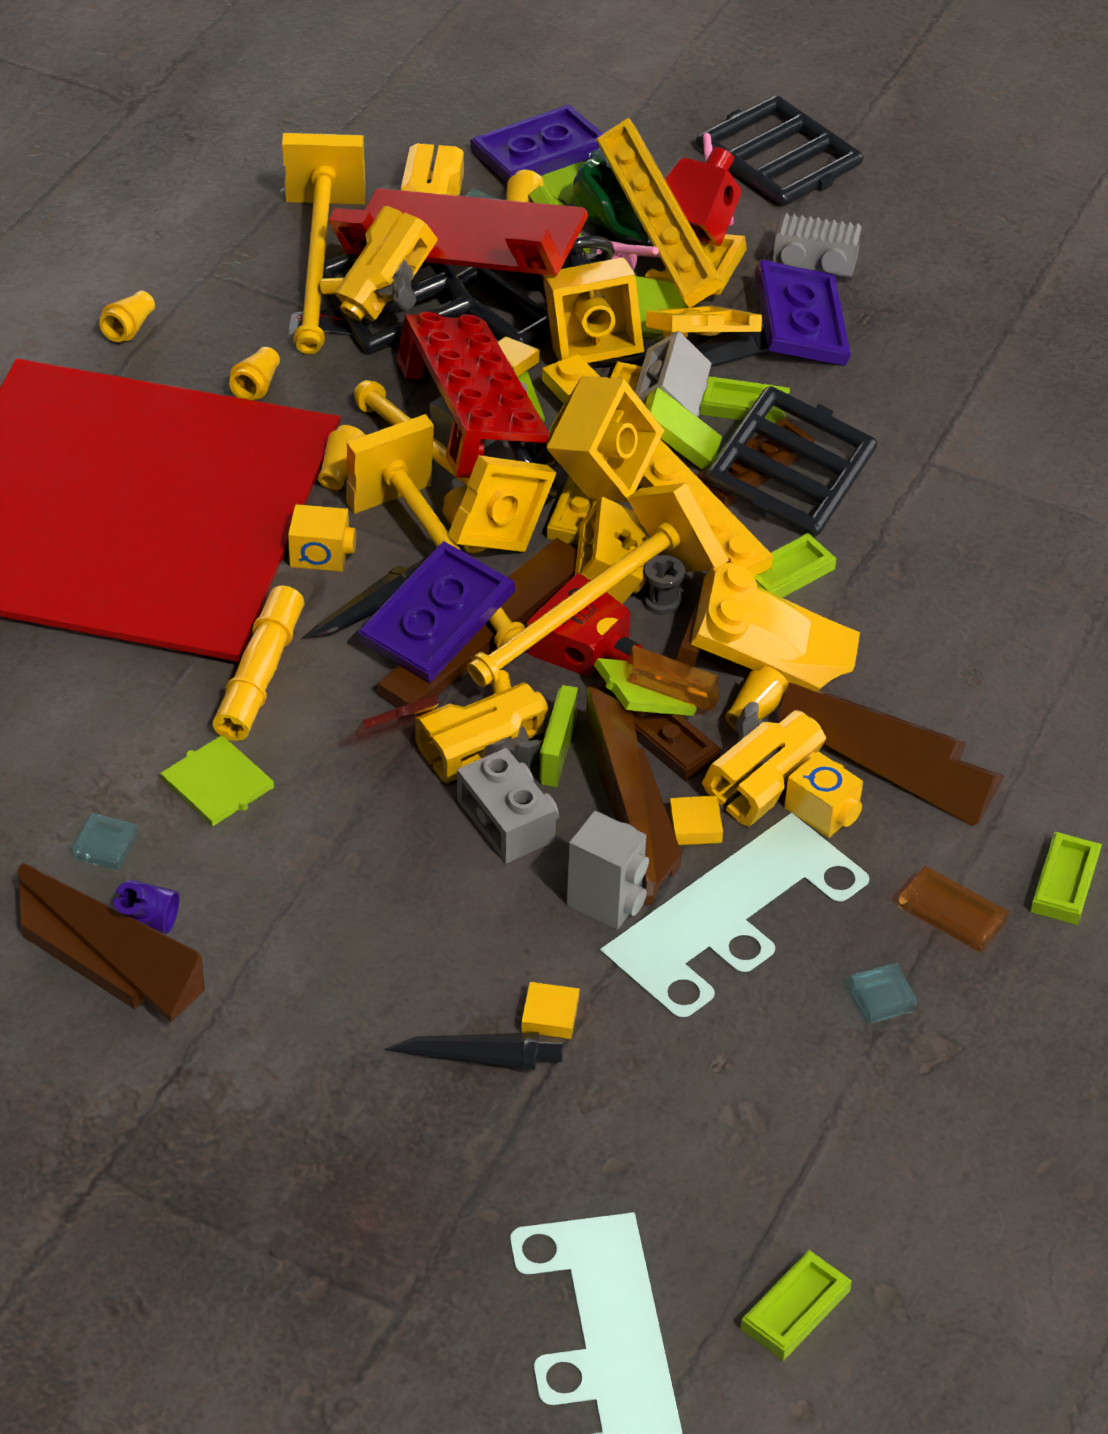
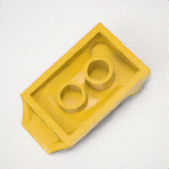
M724 563L717 569L711 567L704 577L691 645L752 670H759L762 666L772 667L780 672L788 683H795L818 692L831 680L853 671L860 632L831 621L757 587L754 576L747 568L735 563Z

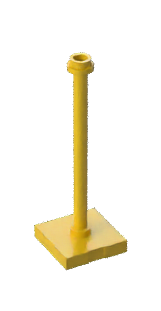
M283 133L282 151L283 166H285L286 202L313 203L302 325L295 329L293 337L297 349L304 354L317 353L325 342V333L319 327L322 293L320 284L324 271L329 204L365 205L364 135Z
M365 380L355 388L354 399L356 405L362 411L368 413L375 411L392 426L411 419L385 398L386 391L380 383ZM433 437V459L455 477L446 459L447 447ZM479 455L470 478H457L467 487V490L447 536L456 544L525 552L556 472L548 465Z
M426 414L347 442L348 480L346 481V503L354 514L402 497L437 547L445 541L461 550L447 536L449 532L419 491L431 486L434 425ZM501 607L488 620L497 632L494 638L497 648L525 629L521 622H511Z
M687 483L640 488L628 496L629 503L650 538L491 654L486 655L483 652L475 654L472 657V662L467 665V670L472 680L480 687H485L488 684L494 685L500 680V669L656 555L676 557L685 566V572L709 571L711 567L717 569L729 561Z

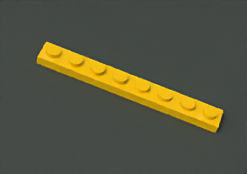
M579 354L542 368V381L563 403L566 402L581 376L600 377ZM660 439L639 484L643 488L686 482L727 558L731 559L730 562L747 568L753 576L771 569L773 555Z

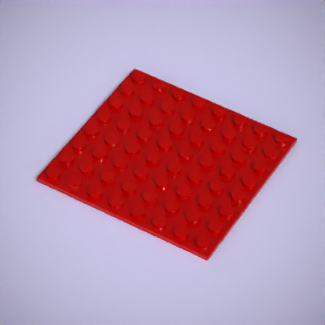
M16 358L0 387V616L239 662L251 635L253 624L260 614L289 545L288 534L295 504L306 505L323 464L329 434L339 427L340 416Z

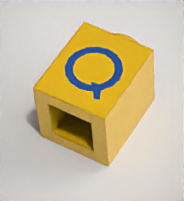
M295 504L288 534L290 567L343 572L346 555L354 554L356 546V528L349 527L348 509Z
M818 751L788 777L784 809L793 813L829 839L842 826L849 827L860 815L862 810L860 799L863 781Z

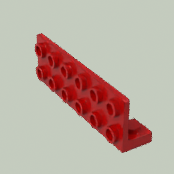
M379 188L374 192L364 211L360 209L335 208L328 221L345 253L360 255L367 245L365 233L383 206H389L424 221L438 238V241L424 262L557 276L588 218V213L584 207Z
M421 312L419 315L405 314L396 360L405 378L422 379L426 364L453 416L446 459L456 478H470L478 456H483L484 454L483 439L548 442L549 431L486 321L474 315H461L459 318L442 317L434 312Z

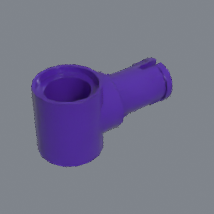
M128 880L118 886L115 893L119 894V898L114 897L113 900L114 907L118 912L128 915L163 934H168L172 930L179 909L180 896L178 891L135 880Z

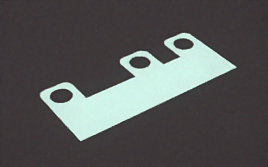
M790 813L600 950L674 1015L688 1017L711 1001L715 995L713 987L686 965L688 961L710 947L736 970L741 972L751 971L774 954L775 945L746 920L804 877L831 899L845 901L869 883V875L797 816ZM834 866L846 867L853 872L855 882L848 889L836 890L826 884L824 880L825 872ZM740 935L751 936L759 942L761 946L760 953L757 957L750 960L738 959L729 951L730 941ZM677 980H689L698 986L700 996L692 1004L679 1005L669 998L667 993L668 987Z
M635 1212L524 1226L515 1229L511 1234V1245L515 1266L518 1271L523 1274H537L571 1269L586 1349L545 1354L536 1359L534 1370L541 1400L549 1405L596 1400L603 1432L594 1434H683ZM535 1234H544L552 1238L557 1246L554 1258L546 1263L529 1261L522 1252V1245L528 1237ZM559 1362L571 1363L580 1370L582 1382L573 1392L558 1393L547 1384L546 1374L549 1368Z

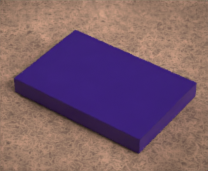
M569 104L470 139L471 151L506 183L519 170H531L542 176L603 154L595 140L603 135V133Z
M759 260L754 271L768 351L846 366L851 353L835 275Z
M443 541L357 632L359 641L426 682L431 683L516 591L515 583L510 578Z

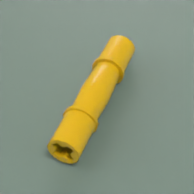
M276 586L271 590L260 616L253 624L252 630L254 634L241 657L235 677L230 679L225 687V695L214 717L213 728L220 736L223 735L228 740L241 741L247 738L260 707L266 701L267 695L265 690L277 669L284 647L291 643L293 630L305 604L303 596L294 588Z

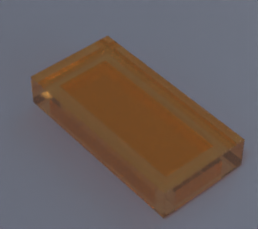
M632 646L627 657L628 682L700 708L714 711L720 698L718 675L637 646Z
M927 866L921 870L901 893L898 907L980 953L986 949L1005 926L1009 916V911Z

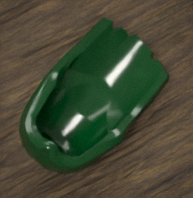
M600 158L586 161L580 167L573 180L572 195L574 206L584 207L588 213L586 220L607 228L617 238L633 245L654 247L609 163Z

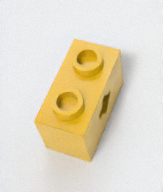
M603 496L599 499L580 523L575 575L580 573L589 580H592L649 539L644 526H642L633 510ZM644 565L608 590L607 593L622 604L633 592L638 593L646 581Z

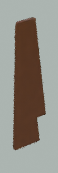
M791 682L788 684L778 714L780 720H784L795 710L804 712L820 725L826 736L825 745L970 825H977L981 821L999 789L1004 775L961 761L960 759L966 744L965 741L832 694L820 693Z
M588 687L586 723L598 755L597 769L616 821L627 823L636 830L646 834L645 856L649 858V864L643 878V888L647 890L644 904L651 905L656 900L657 890L668 875L673 877L680 868L682 853L644 748H638L633 711L625 710L620 701L594 687Z
M25 862L17 869L23 937L135 1010L146 1000L165 1019L172 1022L205 990L202 957L196 950L128 915L118 912L105 903Z

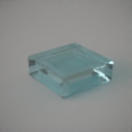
M91 813L73 846L74 859L120 870L138 836L137 824Z
M897 962L851 975L849 987L869 1024L916 1011L917 998Z

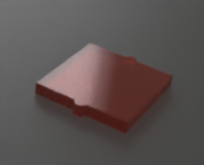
M437 695L362 720L355 730L357 739L359 740L414 721L415 717L434 710L440 704Z

